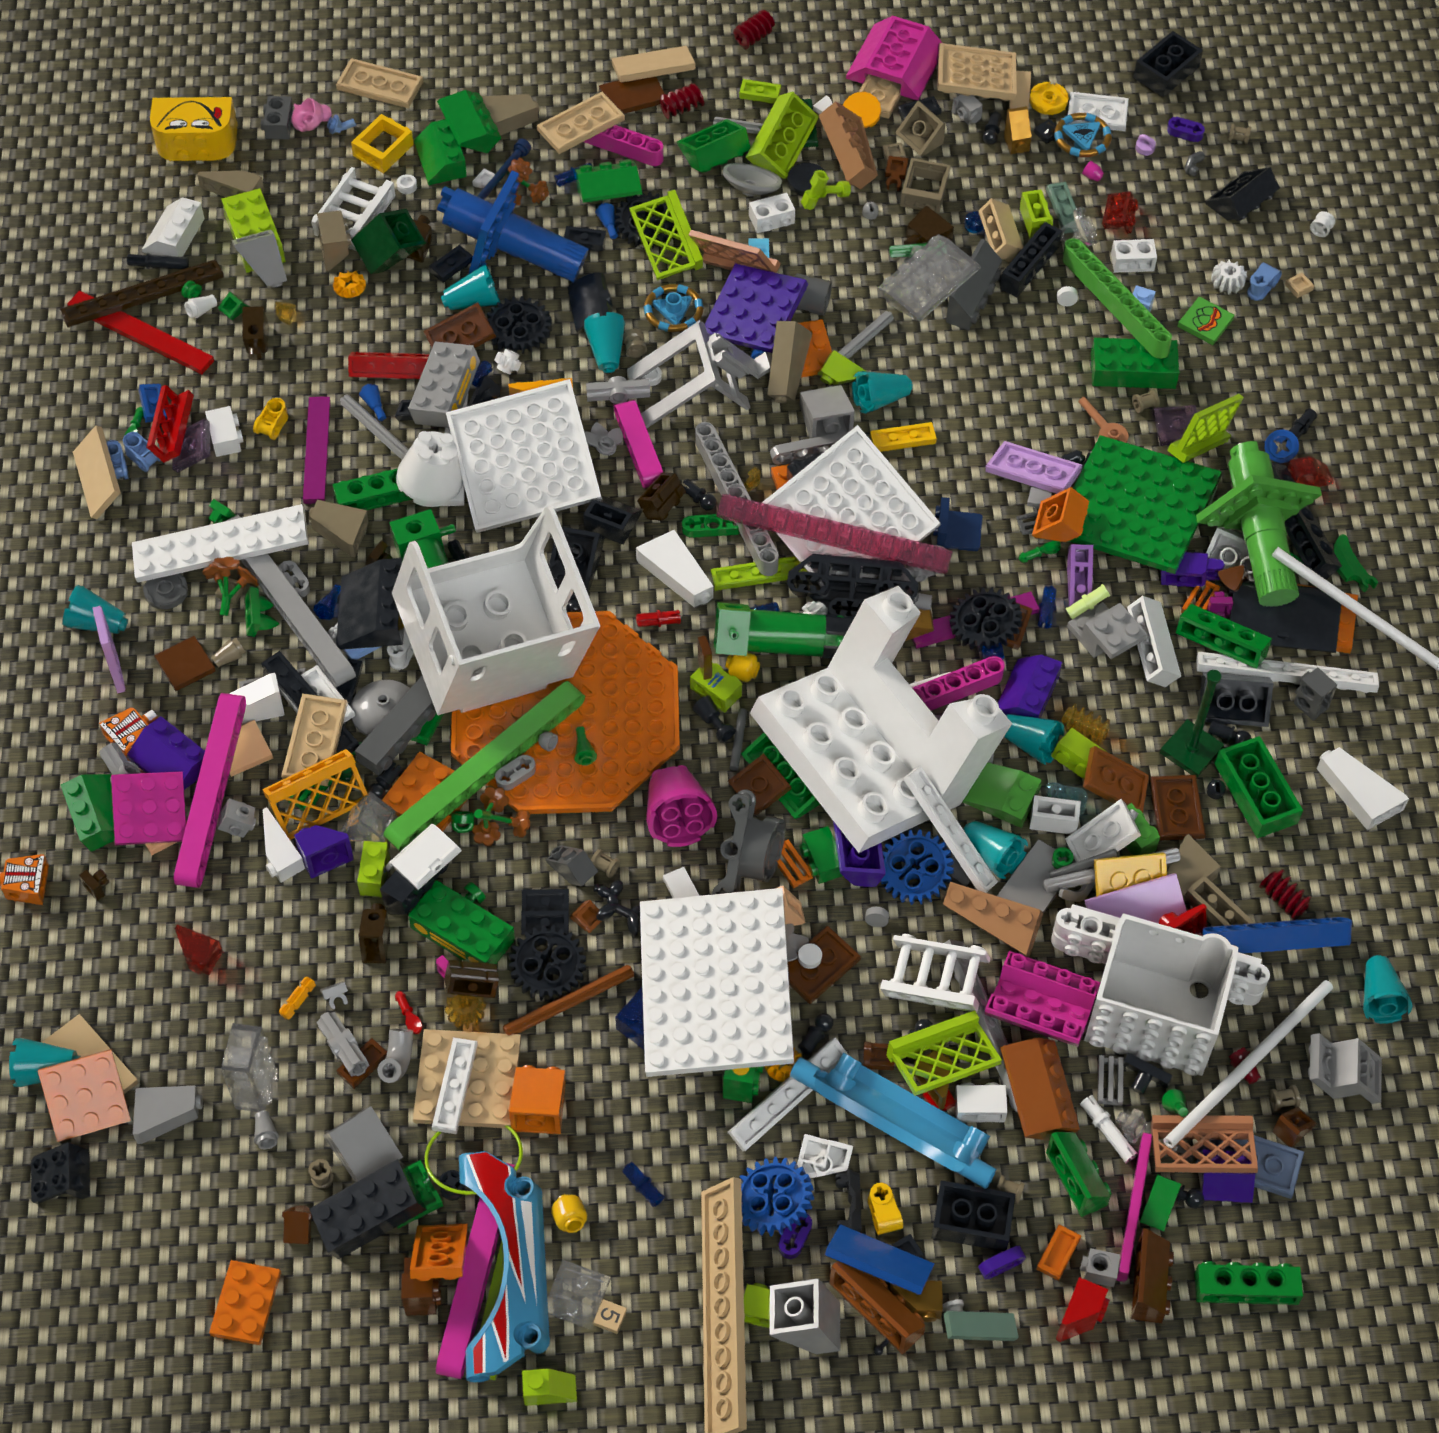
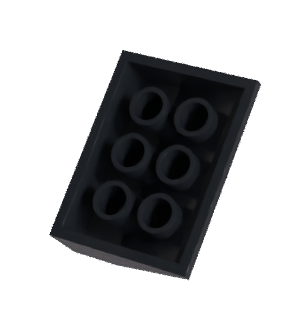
M402 558L381 559L341 577L336 645L340 650L403 645L404 625L392 595L403 562Z

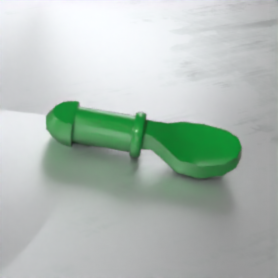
M138 407L135 410L133 420L130 422L131 425L124 436L129 432L139 433L137 428L140 427L144 416L142 407Z
M1050 541L1041 547H1035V549L1025 553L1022 552L1018 557L1019 561L1026 563L1028 560L1041 557L1042 553L1055 554L1060 550L1061 544L1059 541Z

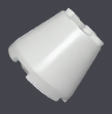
M435 431L420 432L399 464L396 475L397 486L401 492L403 491L407 496L414 499V503L427 507H438L445 505L447 501L459 494L462 475L457 446L451 434Z

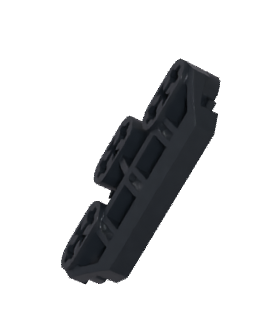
M812 554L789 571L787 584L793 594L810 597L815 602H822L827 607L828 614L850 616L847 610H850L848 605H852L853 611H851L853 620L857 614L856 611L860 609L864 599L884 592L885 588L891 589L899 586L904 593H907V590H911L913 595L909 596L913 604L919 598L918 582L899 561ZM807 564H811L810 567L812 569H818V573L799 571ZM830 566H832V571L849 572L848 576L831 574L830 576ZM861 569H863V574L879 575V578H860ZM893 572V576L901 577L903 576L902 573H904L910 581H891V574ZM798 580H801L803 584H800L799 588H796L794 583L796 584L798 583ZM823 582L824 586L821 587V590H818L816 586ZM839 605H842L844 610H841L840 614H837L835 609H838Z

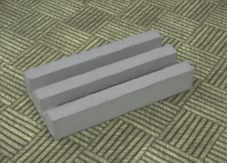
M1099 1055L1098 1104L1122 1106L1124 1057L1114 1059V1056L1104 1058L1103 1055ZM1104 1064H1108V1098H1103ZM1114 1065H1117V1099H1113Z

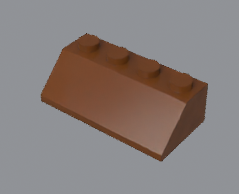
M1033 1038L1002 1046L1001 1052L1025 1138L1050 1141L1052 1133H1076L1079 1131L1077 1115L1073 1107L1055 1040Z
M840 1261L835 1262L831 1266L829 1284L883 1337L887 1338L902 1355L924 1335L926 1326L924 1325L923 1318L917 1312L912 1313L898 1294L893 1295L887 1289L888 1286L884 1280Z

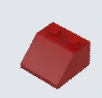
M1079 1277L1056 1340L1059 1342L1093 1330L1096 1321L1101 1323L1110 1299L1105 1298L1108 1289Z

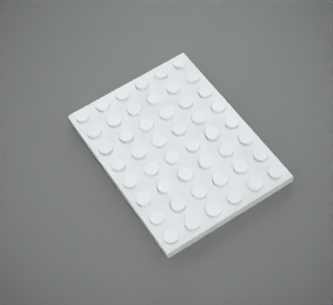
M782 888L641 901L640 923L646 1077L794 1064Z

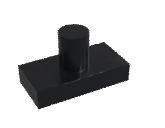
M486 375L481 377L468 406L499 398L501 387Z
M1128 1052L1123 1066L1138 1073L1131 1089L1144 1094L1151 1080L1168 1088L1173 1075Z

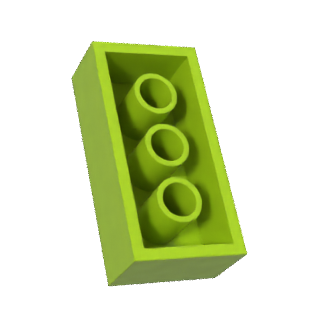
M260 188L221 199L233 239L272 230L275 234L282 263L286 262L282 243ZM240 255L246 273L254 271Z

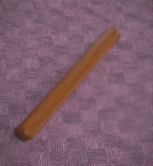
M630 965L621 967L505 1024L503 1031L508 1036L519 1034L634 977V971Z

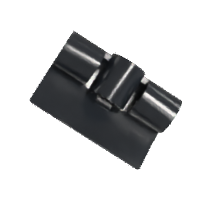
M600 272L588 274L567 287L576 332L584 328V320L588 316L599 313L600 316H607L606 312H612L613 302L604 274Z

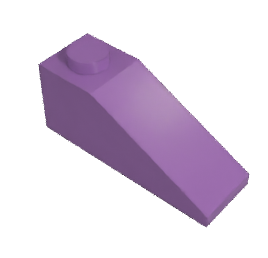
M1071 544L1068 547L1069 606L1082 599V595H1088L1092 592L1093 545Z

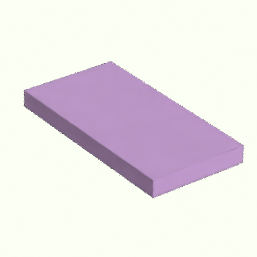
M1006 441L1002 443L986 465V472L1055 494L1070 488L1082 471L1081 464Z
M101 606L93 607L100 643L117 693L125 692L126 687L118 654Z
M1175 873L1085 900L1086 908L1119 918L1123 914H1127L1158 924L1160 918L1166 913L1174 912L1179 915L1186 911L1177 874Z

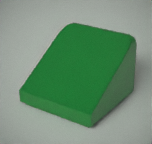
M229 292L218 306V309L233 320L242 314L243 307L250 306L237 295Z

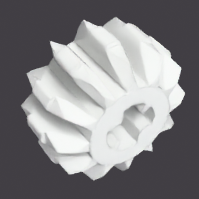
M1230 260L1227 263L1221 261L1219 265H1215L1213 268L1211 282L1214 283L1215 289L1220 288V293L1226 291L1229 295L1232 291L1237 294L1239 289H1242L1245 285L1247 272L1244 271V266H1238V261L1235 263H1231Z

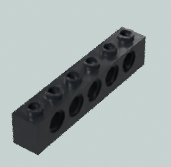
M1271 462L1275 479L1295 482L1287 466ZM1308 505L1301 509L1298 514L1292 515L1285 520L1286 532L1305 566L1326 580L1342 567Z

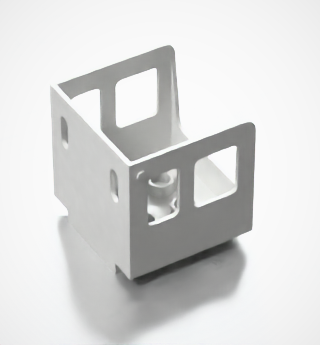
M552 506L544 508L521 543L444 565L427 568L418 543L416 541L409 542L392 591L394 601L437 715L459 709L463 713L546 689L550 683L573 677L600 628L593 605L557 514ZM550 535L553 537L565 568V576L559 589H557L544 555V548ZM573 592L583 613L581 626L574 629L566 611V606Z

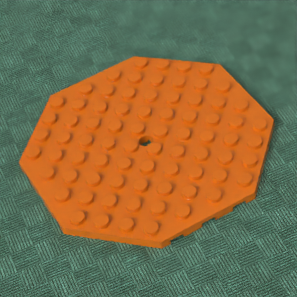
M595 611L600 628L573 677L550 683L546 689L461 713L460 709L452 711L451 755L463 765L565 681H569L585 695L583 704L550 731L558 736L557 745L552 751L549 752L543 749L537 742L522 754L529 755L534 759L536 771L532 777L511 790H505V795L509 798L508 805L517 813L519 810L529 811L530 814L612 812L645 782L655 770H658L680 749L678 666L663 657L662 653L649 642L646 643L642 640L639 634L627 624L621 623L611 611ZM567 612L573 629L580 627L583 622V613ZM577 727L585 728L586 738H588L597 754V759L590 765H580L574 760ZM521 765V768L524 767L526 768V770L529 769V765ZM503 776L502 780H506L508 782L510 781V777L507 778ZM495 777L486 784L487 787H498Z

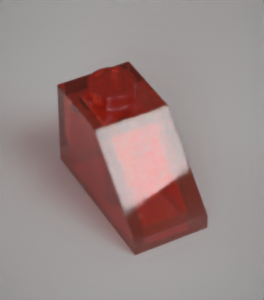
M1312 456L1290 460L1288 470L1295 483L1316 487L1334 483L1327 465Z
M176 925L175 931L189 969L197 974L205 973L210 975L223 952L220 941Z

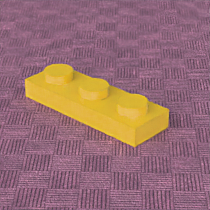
M932 422L870 431V440L880 452L936 444L937 441Z

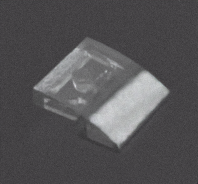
M562 1260L547 1300L548 1314L592 1330L593 1322L610 1283V1277Z

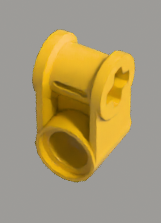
M272 398L267 402L265 408L254 422V433L265 434L272 440L279 436L281 429L288 420L286 405L281 398Z
M885 1183L874 1184L867 1201L877 1234L881 1235L903 1229L902 1216L890 1186Z

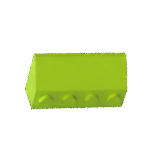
M793 91L778 96L746 158L753 165L772 171L780 178L786 179L819 116Z

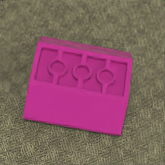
M891 16L873 25L850 67L846 79L863 84L868 74L901 84V96L919 100L938 64L939 44L942 41L929 26Z
M1009 951L995 991L991 994L985 1008V1015L1078 1047L1101 982Z

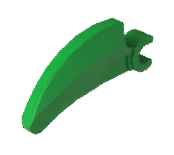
M1344 534L1340 535L1333 547V551L1342 565L1337 570L1338 574L1345 582L1357 581L1363 592H1366L1369 588L1368 584L1375 589L1378 580L1369 575L1360 564L1351 549L1348 537Z

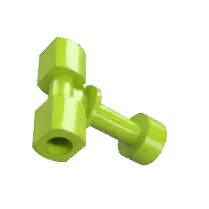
M817 170L810 181L811 189L805 191L800 202L804 209L812 210L815 208L819 198H825L827 194L848 197L851 193L850 183L848 181H839L836 185L827 186L826 183L829 178L826 172Z

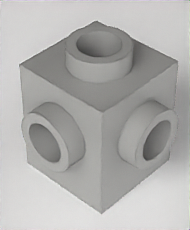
M229 798L220 811L217 829L230 833L233 836L244 838L249 830L252 831L256 824V817H254L255 807Z

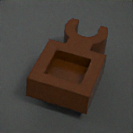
M888 157L886 177H889L886 181L887 190L890 189V185L893 183L897 184V191L901 190V179L906 178L908 158Z

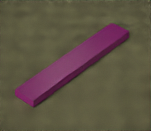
M309 397L303 488L304 504H316L317 500H326L330 397Z
M1031 591L1010 597V599L1016 598V603L1032 608L1031 615L1039 613L1040 608ZM950 615L933 620L934 631L911 639L915 648L918 649L955 638L950 626Z

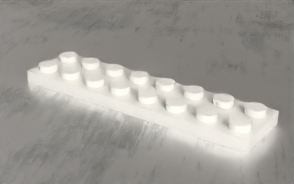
M301 504L132 542L135 579L138 583L206 568L214 562L215 558L232 557L241 560L308 545L305 509Z

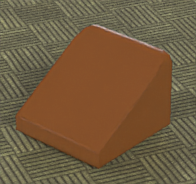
M591 900L584 901L569 916L572 921L588 933H591L601 922L596 918L599 909Z

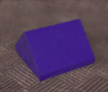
M1202 1150L1204 1156L1212 1152L1211 1150ZM1224 1151V1152L1227 1153L1228 1155L1232 1156V1155H1234L1237 1151ZM1218 1155L1211 1159L1216 1164H1223L1225 1162ZM1243 1155L1237 1159L1241 1164H1251V1161ZM1202 1173V1193L1205 1201L1253 1203L1255 1173Z

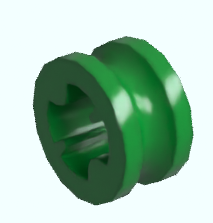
M190 280L183 286L181 294L188 299L197 298L200 296L202 288L199 284Z
M1064 847L1056 849L1053 852L1052 866L1055 869H1059L1072 864L1074 858L1072 851ZM1059 857H1060V858H1064V857L1067 858L1066 861H1064V860H1062L1061 862L1058 861Z

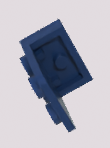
M941 497V504L936 505L935 517L941 523L933 531V536H937L936 545L948 549L978 551L981 542L982 515L978 513L949 511L950 498Z

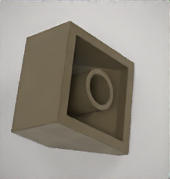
M342 210L317 213L319 239L325 271H330L348 256V246H352L350 233L346 234V231L349 230L347 218L343 219Z

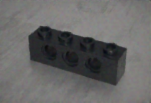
M1044 222L1002 272L1000 289L1017 298L1060 247L1062 230Z

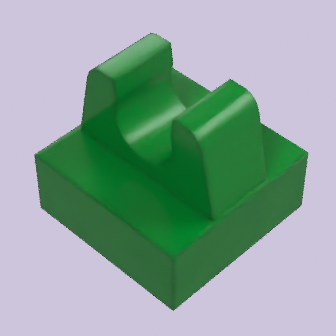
M215 499L209 504V507L213 510L209 520L213 524L224 522L236 516L231 509Z

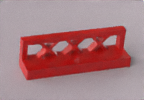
M351 352L348 356V376L420 379L430 354Z
M167 385L161 387L147 443V448L163 463L180 456L194 394L189 390L177 395ZM167 396L172 400L171 405L169 404ZM164 409H165V412H166V415H167V420H166V418H165V416H164V413H163V410H164ZM160 424H161V426H162L164 435H162V433H161V430H160V427H159ZM156 440L158 441L160 449L155 445Z

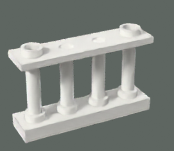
M351 167L342 176L341 182L318 213L342 210L343 218L356 222L353 228L351 227L346 231V234L350 233L352 239L379 213H384L395 197L394 182L386 180L380 187L357 180L355 168ZM355 187L375 196L372 200L367 201L348 193ZM344 200L365 208V211L358 215L339 208ZM315 214L311 225L313 226L314 235L318 236L317 214ZM352 243V246H349V248L356 251L355 246Z
M910 934L894 935L893 940L897 947L901 948L894 978L890 981L882 980L880 989L885 997L978 1012L979 1002L972 991L979 962L990 963V957L984 948L980 946L968 948L916 939L915 936ZM910 950L924 952L918 978L913 985L905 984L903 981ZM933 954L947 956L940 986L936 989L927 988L926 986ZM956 958L970 960L963 990L959 993L949 990Z

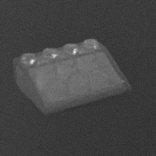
M938 234L931 238L929 243L922 249L916 251L913 257L902 264L894 274L887 277L878 289L891 307L920 322L981 267L952 241Z

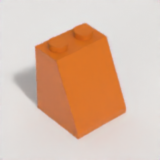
M531 1065L516 1067L509 1106L510 1124L515 1132L561 1134L566 1085L565 1070H561L558 1067L542 1069Z

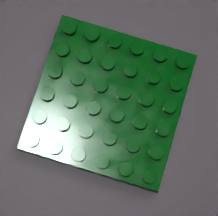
M1100 435L1073 487L1074 490L1089 500V505L1081 536L1070 540V542L1079 545H1093L1095 550L1176 574L1199 525L1196 515L1207 508L1221 479L1222 471L1189 461L1183 463L1178 458Z

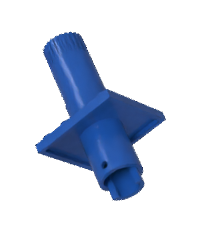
M511 171L494 204L460 188L452 190L445 186L442 189V199L437 207L438 211L445 213L442 224L477 239L468 274L481 266L487 265L485 263L487 259L490 260L491 257H494L499 249L571 282L576 281L589 249L513 213L516 205L514 202L517 197L515 194L520 186V183L517 182L519 173Z

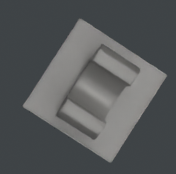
M344 981L320 989L323 999H329L328 1003L332 1009H335L334 999L337 997L342 998L344 1005L348 1003L347 997L342 994L348 991Z

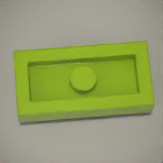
M743 79L739 98L774 104L778 96H780L781 85Z

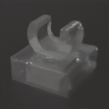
M1134 1108L1130 1115L1120 1112L1116 1118V1121L1120 1123L1118 1128L1124 1132L1126 1140L1135 1144L1147 1126L1143 1112Z

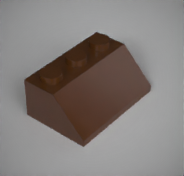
M1149 1229L1142 1230L1136 1246L1131 1319L1162 1324L1165 1315L1169 1316L1171 1300L1166 1298L1167 1291H1171L1172 1276L1168 1275V1267L1173 1265L1174 1252L1170 1251V1242Z

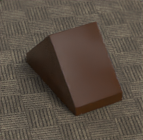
M1297 1107L1282 1114L1272 1132L1288 1147H1293L1317 1123Z

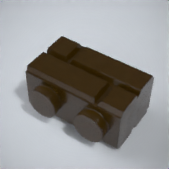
M661 473L640 496L637 502L641 509H643L647 519L661 521L666 519L669 515L668 512L680 503V498L686 491L683 485L680 484L677 474Z
M448 960L444 978L446 993L495 998L499 982L496 964Z

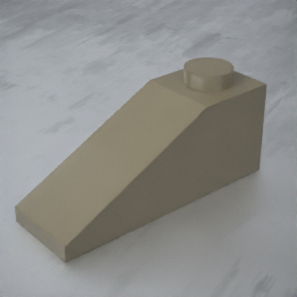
M244 170L206 171L197 174L201 189L224 197L259 188L262 193L264 192L262 177Z

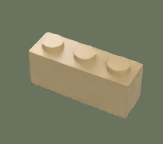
M991 198L978 212L990 246L1002 260L1011 263L1022 250L1023 245L1009 205Z

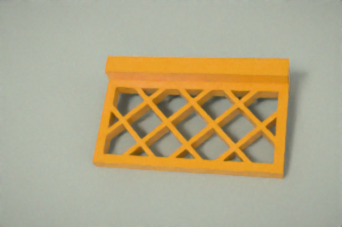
M347 749L262 789L278 824L289 840L295 838L294 834H297L303 828H310L314 825L320 826L371 801L355 765V759ZM351 768L353 775L350 782L340 780L342 771ZM325 779L333 781L329 792L319 790L321 781ZM337 783L348 786L344 797L333 794ZM352 787L359 789L363 796L355 801L348 799ZM305 789L312 791L308 803L297 800L300 791ZM317 793L327 796L323 807L312 804ZM331 798L341 800L339 809L335 811L327 809ZM284 799L291 801L287 813L279 811L276 803ZM296 803L306 806L302 818L291 815ZM310 808L321 811L318 819L314 821L306 820ZM289 818L300 821L297 829L288 833L286 826Z

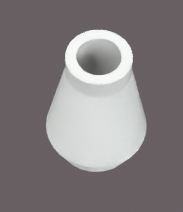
M214 295L190 298L188 302H185L184 306L190 318H198L213 307H216L217 301Z

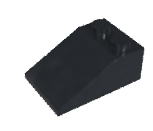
M561 526L576 565L583 573L584 585L587 593H589L601 558L605 538L600 533ZM555 542L552 549L550 563L556 560H561Z

